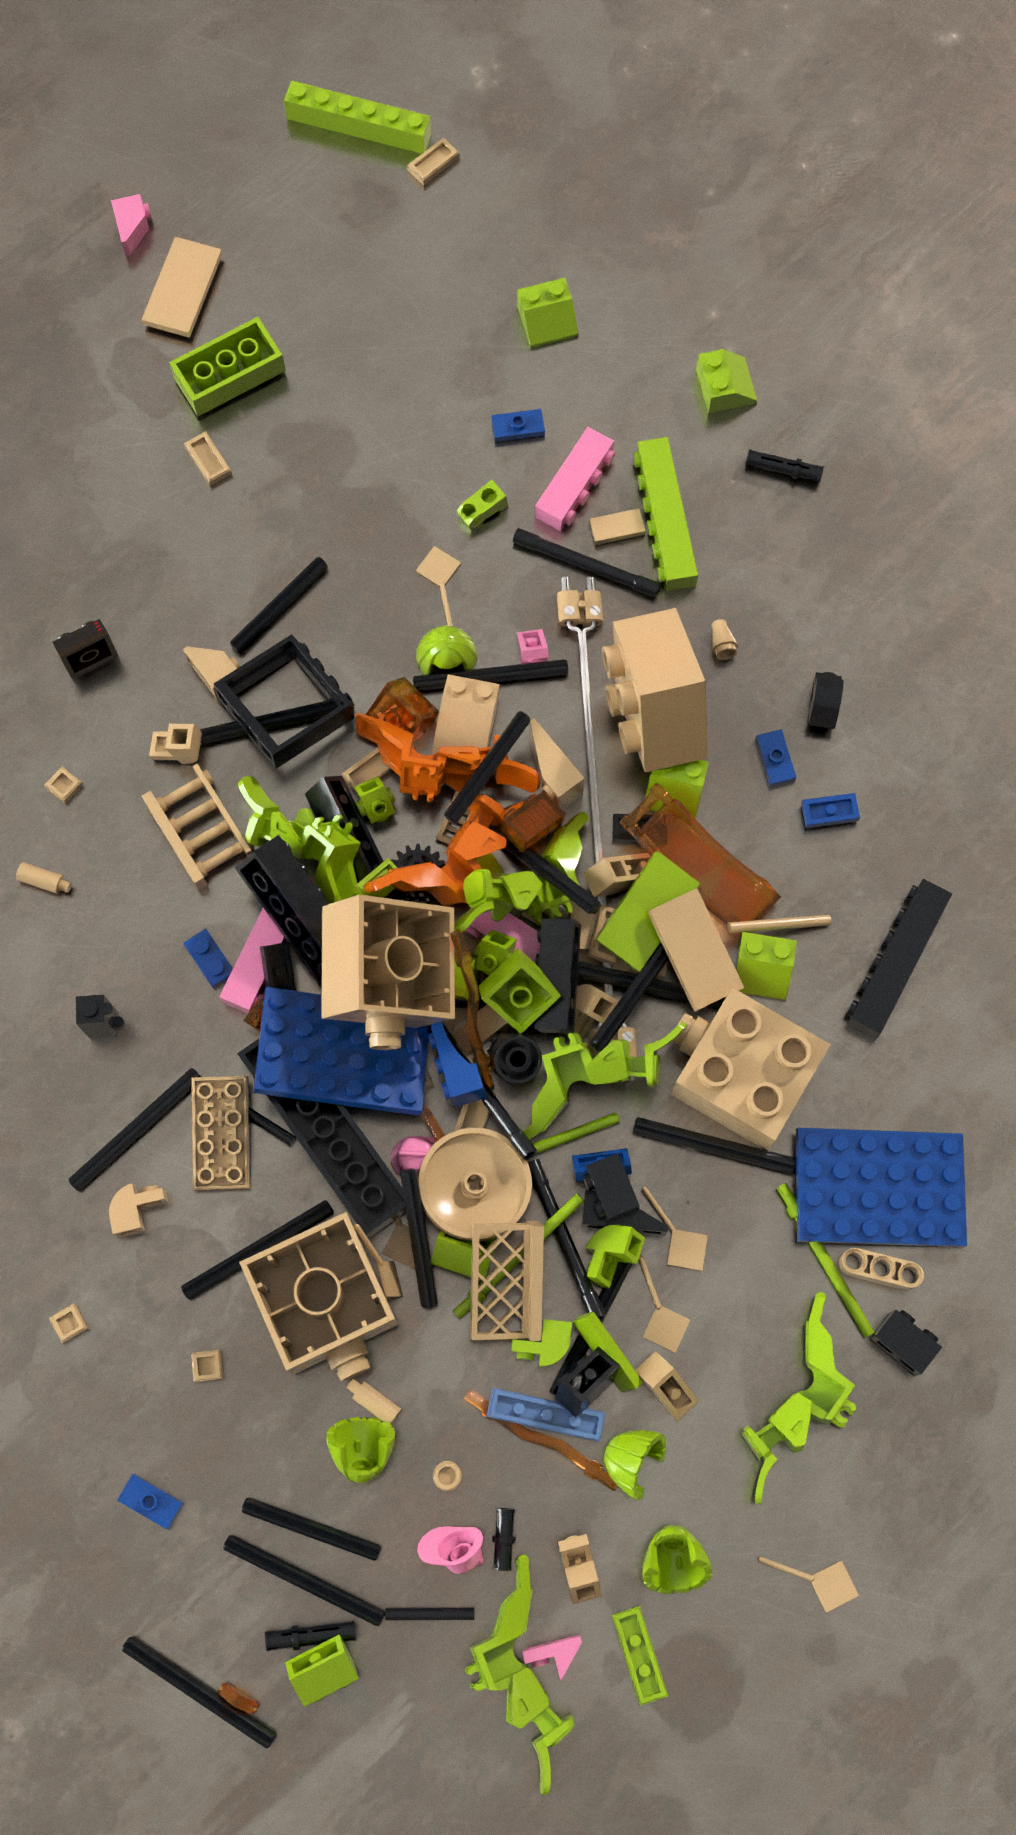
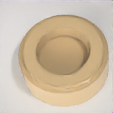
M452 1461L440 1462L433 1471V1481L441 1490H454L461 1482V1469Z

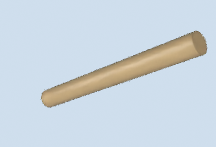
M830 915L728 922L727 931L728 933L828 926L831 925Z

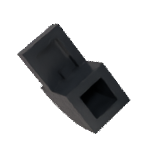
M832 672L815 673L813 697L809 711V725L835 729L843 693L844 680L842 676H837Z

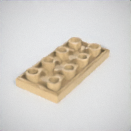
M175 237L141 319L142 324L190 338L223 255L222 249Z
M697 888L647 911L693 1011H697L726 997L732 987L738 991L744 988Z
M249 1076L192 1078L193 1190L250 1188Z

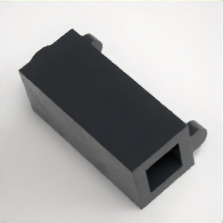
M105 995L76 996V1024L89 1038L116 1037L117 1028H122L125 1021L122 1017L116 1016V1009Z

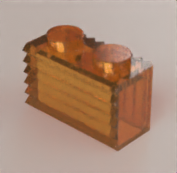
M545 791L538 795L533 793L525 799L520 808L517 810L511 808L505 813L501 832L522 853L560 826L564 820L565 813Z

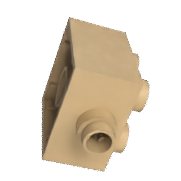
M672 608L614 621V644L602 647V654L608 678L617 677V683L607 685L605 690L612 717L622 715L626 718V721L619 722L618 724L625 754L638 752L645 772L708 758L706 683L677 609Z
M356 895L322 906V1019L365 1023V1035L370 1036V1049L375 1050L400 1049L402 1041L400 1036L405 1035V1027L418 1028L455 1019L454 908L367 895Z
M732 987L711 1023L700 1016L695 1020L693 1016L686 1013L679 1021L678 1025L684 1021L688 1026L673 1042L680 1044L679 1050L691 1057L678 1077L671 1095L758 1147L769 1150L831 1044Z
M347 1212L239 1262L286 1371L293 1375L327 1359L331 1371H338L337 1375L341 1382L353 1378L370 1369L368 1359L365 1358L369 1352L364 1341L398 1325Z

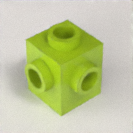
M378 776L354 787L359 799L355 803L362 817L366 815L371 824L384 821L389 815L396 813L392 803L396 802L390 787L385 788V785Z
M491 930L476 948L475 957L477 958L475 969L483 971L489 976L515 951L517 939Z

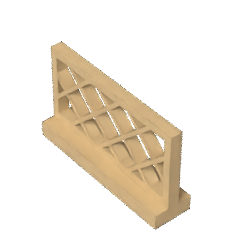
M539 1221L472 1224L471 1340L529 1339L530 1341H541L544 1226ZM513 1230H523V1241L513 1249L504 1239ZM479 1231H492L498 1238L485 1250L479 1244ZM496 1231L504 1232L501 1235H499ZM503 1242L512 1252L499 1264L490 1253ZM479 1248L483 1251V1253L480 1256ZM488 1256L497 1267L484 1278L479 1273V1264ZM517 1256L522 1261V1270L513 1278L504 1267ZM502 1270L511 1281L498 1292L489 1282ZM478 1276L483 1280L479 1285ZM521 1278H522V1286L518 1283V1281H519ZM516 1284L522 1291L521 1299L512 1306L503 1296ZM487 1285L496 1296L484 1307L478 1301V1293ZM501 1299L510 1310L498 1321L489 1310ZM515 1313L521 1319V1331H508L503 1324ZM485 1314L496 1323L488 1332H477L478 1321ZM499 1328L503 1330L502 1332H496Z

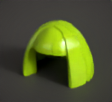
M448 625L435 627L427 632L420 640L416 650V661L423 675L432 674L434 665L441 669H451L462 663L465 670H472L477 659L476 646L471 637L463 630Z
M353 1417L349 1418V1421L343 1419L328 1429L326 1434L327 1446L334 1463L345 1478L351 1482L365 1484L379 1476L385 1468L394 1446V1427L392 1428L389 1422L384 1421L382 1423V1420L375 1417H369L368 1419L366 1417L362 1419Z
M645 1430L620 1433L608 1443L605 1449L604 1462L608 1474L618 1487L634 1499L641 1500L644 1496V1487L637 1485L639 1477L637 1473L641 1470L642 1459H645L646 1456L662 1462L665 1459L666 1437L662 1433Z
M668 1525L654 1535L643 1564V1582L647 1585L648 1589L652 1591L657 1590L658 1593L671 1594L673 1591L675 1594L678 1591L686 1593L690 1592L692 1588L694 1590L701 1588L706 1584L705 1581L709 1582L712 1577V1566L709 1557L696 1537L686 1528Z

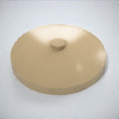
M464 1128L442 1137L427 1152L418 1178L422 1206L429 1219L446 1234L465 1241H472V1224L518 1223L528 1206L532 1192V1177L527 1160L524 1161L507 1137L485 1128ZM479 1231V1241H486L497 1237L492 1231ZM496 1231V1232H497L499 1235H501L504 1231Z

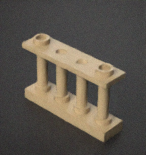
M196 764L193 766L197 775L196 779L163 798L160 796L155 798L151 791L142 795V798L199 891L208 886L204 879L208 875V871L243 851L248 857L252 853L251 849L255 847L247 842L245 835H241L211 785L215 782L208 770L202 771L199 765ZM204 786L211 798L210 800L177 819L171 818L168 820L164 813L168 810L167 807ZM215 808L218 809L224 821L189 841L187 839L181 841L178 836L181 828ZM228 830L232 831L238 841L237 843L202 863L200 861L194 862L191 855L195 853V849Z

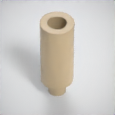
M25 862L19 865L16 873L17 881L56 894L60 891L69 893L72 887L71 882L64 880V875Z
M352 1379L347 1386V1389L354 1394L352 1399L383 1422L392 1424L402 1410L365 1381L361 1385L355 1379Z

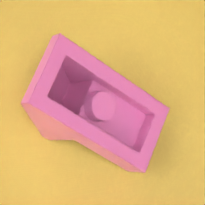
M542 629L516 632L521 664L547 661L549 652Z
M578 1634L522 1649L525 1664L531 1663L532 1668L549 1664V1658L554 1656L561 1681L582 1643L581 1636Z

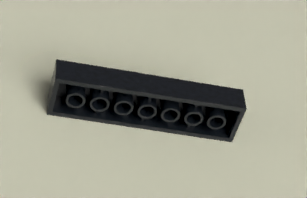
M259 1039L237 1053L254 1079ZM266 1095L368 1239L406 1212L401 1185L343 1105Z

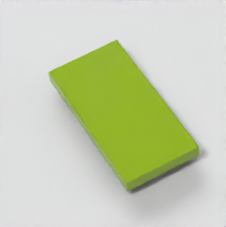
M655 851L594 940L636 972H640L661 942L647 911L696 889L700 883L659 851Z

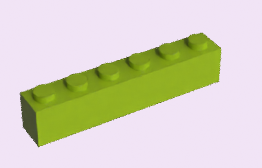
M292 80L284 98L288 120L422 154L426 151L432 135L431 116Z
M668 437L638 441L637 452H633V461L635 468L639 467L640 469L638 485L639 489L644 490L645 493L643 498L644 512L649 513L650 520L647 522L648 532L655 539V544L652 545L654 559H659L660 567L657 568L659 582H664L665 591L695 587L698 572Z

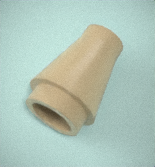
M716 620L711 624L712 652L719 660L731 659L737 654L738 644L728 628L726 620Z

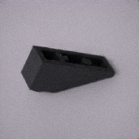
M585 1190L582 1228L601 1229L609 1225L633 1227L639 1233L667 1234V1225L641 1209L606 1223L604 1216L599 1218L593 1202L597 1200L594 1191Z

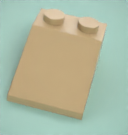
M448 674L431 755L437 753L440 747L445 746L488 747L499 702L500 684Z
M534 718L530 721L529 741L535 768L540 775L541 800L546 807L553 808L557 813H561L583 796L585 778Z

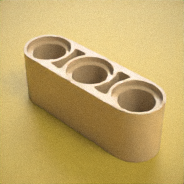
M859 1248L846 1250L838 1259L839 1270L846 1276L901 1290H911L919 1286L924 1279V1272L917 1263ZM848 1255H853L858 1259V1269H851L847 1266L846 1258ZM876 1262H881L886 1266V1276H879L875 1273L874 1265ZM904 1269H909L914 1273L915 1280L912 1284L903 1280L902 1272Z

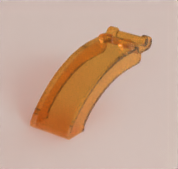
M655 783L650 789L651 793L629 816L625 815L619 821L621 826L630 832L650 856L655 851H659L700 883L697 889L706 908L727 924L728 922L761 920L781 896L765 878L750 870L718 843L679 800L673 799L661 785ZM660 800L663 805L640 828L636 823Z

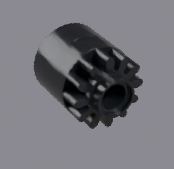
M509 1028L505 1032L498 1031V1036L495 1039H490L491 1046L487 1050L490 1064L503 1079L511 1083H525L537 1075L542 1065V1053L537 1043L526 1033L522 1032L520 1034L517 1030ZM518 1051L515 1057L510 1058L513 1052Z

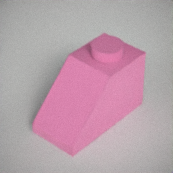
M140 194L111 200L126 256H130L149 231L147 219L151 218L148 203L143 204Z

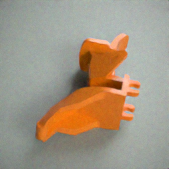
M363 713L355 715L356 733L378 744L382 761L400 776L399 793L412 794L414 800H418V795L420 794L428 795V802L433 801L434 795L437 796L441 792V787L444 783L460 792L493 747L445 746L440 747L439 751L435 754L422 755L414 749V734L389 722ZM494 735L493 745L496 743L500 735ZM508 753L494 772L496 784L512 785L531 793L540 787V775L529 766L508 760Z
M477 795L467 809L471 812L468 821L456 832L447 847L446 854L448 858L442 868L428 862L388 870V873L367 882L364 886L365 891L372 893L391 885L401 892L428 891L443 906L467 903L463 882L471 872L481 869L475 858L506 847V838L488 828L490 823L493 826L507 823L515 812L535 804L533 798L503 808L500 803L489 796Z

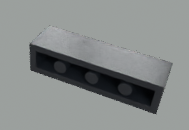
M542 918V926L538 928L537 939L540 943V954L536 955L535 964L561 995L532 1023L535 1025L534 1028L542 1033H574L581 924L575 919Z

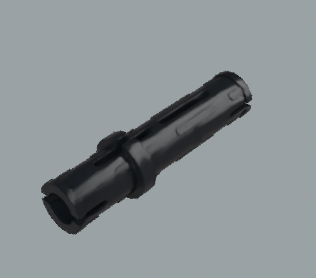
M749 449L745 465L791 475L793 479L800 477L817 481L818 483L821 481L824 466L805 463L799 458L792 460Z
M355 1621L298 1628V1625H294L292 1629L265 1631L266 1651L285 1648L300 1650V1647L320 1645L339 1634L343 1641H356Z

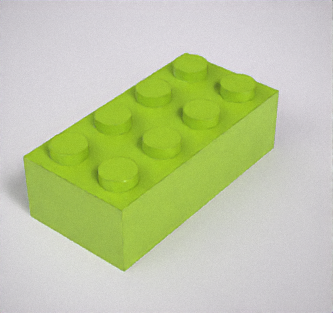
M259 317L169 362L175 381L197 416L286 371L283 355Z

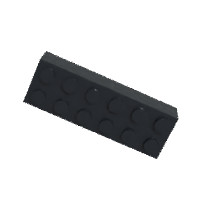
M277 835L252 852L235 869L322 988V906L328 905L324 898L322 890L309 878L306 868L292 854L289 844Z

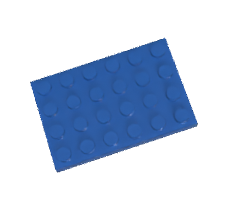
M266 987L253 1093L420 1116L423 1109L428 1025L418 1028L405 1027V1035L400 1036L402 1038L400 1049H370V1036L365 1035V1023L322 1019V995Z
M824 1128L795 1129L797 1242L942 1247L967 1246L963 1134Z

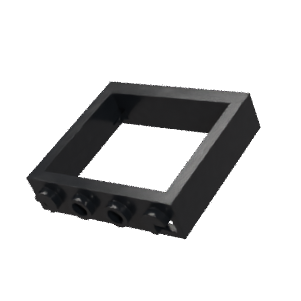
M292 634L213 684L220 702L276 769L355 718L353 711L355 704L350 700L349 694L341 692L336 679L324 672L325 669L318 658L313 659L306 644L299 643ZM294 658L336 709L278 746L236 694Z

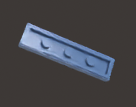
M492 1388L486 1417L600 1442L606 1412L586 1408L575 1418L559 1402Z

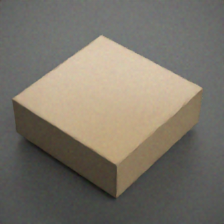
M62 766L44 786L66 804L83 786V783Z
M75 1303L49 1317L54 1330L63 1344L89 1329Z
M221 1350L191 1353L193 1382L224 1379Z

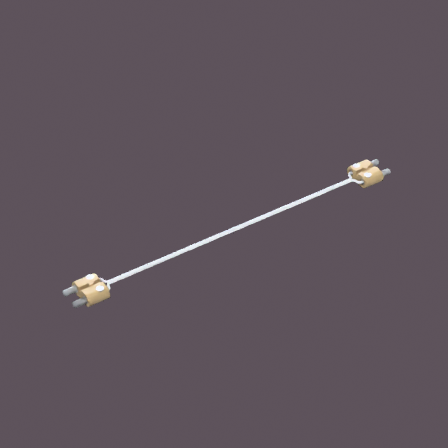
M564 576L561 578L562 591L557 593L558 619L560 626L577 631L579 636L596 864L603 859L586 632L593 630L604 622L602 596L600 591H596L594 577H587V590H584L583 593H578V590H570V578L568 576L565 578ZM577 624H582V627L586 628H584L583 631H581L576 626ZM598 896L601 905L606 906V896ZM603 962V967L611 968L610 964ZM604 983L605 993L613 997L612 985ZM601 1022L597 1025V1028L588 1030L589 1046L595 1056L600 1052L590 1045V1041L602 1026ZM623 1023L610 1043L613 1040L625 1039L630 1043V1056L638 1057L636 1030L632 1027H626L625 1023ZM631 1076L630 1079L626 1081L634 1080V1076Z

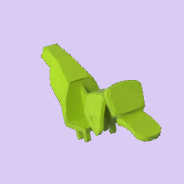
M246 776L239 780L238 787L243 797L255 811L249 819L245 836L248 843L262 846L279 835L282 840L289 844L294 857L298 859L313 858L319 861L314 882L322 890L328 904L356 896L351 891L358 884L353 861L361 843L350 835L353 827L351 822L346 823L345 828L342 829L339 822L343 817L342 815H336L332 822L322 823L324 818L317 817L314 819L309 808L300 809L294 821H287L282 812L279 811L280 806L268 798L260 783L254 777Z
M586 812L574 815L563 827L557 829L541 855L577 884L575 868L582 851L578 831L589 820ZM477 869L471 872L463 882L466 902L471 909L454 923V935L456 936L464 932L477 916L490 910L491 919L499 922L514 906L522 911L528 909L529 911H526L529 916L533 915L536 923L541 926L543 912L548 915V919H555L562 916L559 911V905L564 906L567 914L571 913L573 908L568 897L532 871L510 873L492 879L491 872L488 869Z
M682 1021L664 1038L654 1043L645 1044V1056L642 1057L630 1056V1043L625 1039L613 1040L595 1056L593 1050L586 1042H582L581 1036L577 1032L568 1034L570 1039L569 1045L566 1044L565 1037H556L553 1042L556 1051L542 1055L547 1073V1081L532 1105V1124L523 1132L529 1140L539 1133L545 1132L569 1103L568 1089L576 1081H585L596 1085L623 1082L629 1080L631 1076L647 1078L649 1088L659 1085L660 1055L657 1054V1050L675 1040L688 1025Z
M823 1292L816 1293L809 1321H806L805 1365L814 1375L811 1387L796 1394L794 1393L772 1414L769 1419L770 1423L755 1433L749 1426L743 1428L742 1436L759 1461L761 1459L764 1461L757 1482L755 1504L761 1505L766 1477L778 1461L771 1452L773 1447L779 1442L784 1441L794 1453L801 1452L806 1444L811 1419L826 1425H830L832 1422L837 1427L844 1428L848 1420L842 1417L840 1412L846 1411L850 1416H853L856 1410L855 1404L848 1400L855 1385L836 1370L832 1337L820 1322L823 1306L826 1302V1295Z
M519 1555L515 1561L516 1589L501 1603L492 1635L469 1647L475 1663L467 1666L464 1672L472 1675L474 1672L479 1673V1681L470 1685L474 1690L481 1691L486 1688L498 1691L507 1689L506 1721L519 1729L523 1728L530 1721L537 1725L542 1734L532 1744L536 1750L540 1765V1793L548 1795L551 1786V1766L547 1747H554L572 1730L575 1723L574 1717L571 1714L560 1719L550 1709L549 1698L532 1670L519 1662L514 1656L513 1645L515 1640L526 1633L533 1591L530 1585L529 1558L526 1555Z

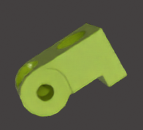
M491 480L459 506L457 514L470 529L476 528L498 510L501 512L508 507L506 495Z

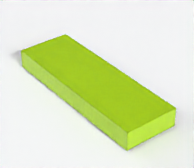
M594 1312L580 1315L572 1321L592 1351L599 1346L620 1365L614 1382L621 1392L637 1389L643 1383Z
M640 1606L612 1614L611 1616L639 1705L668 1697Z

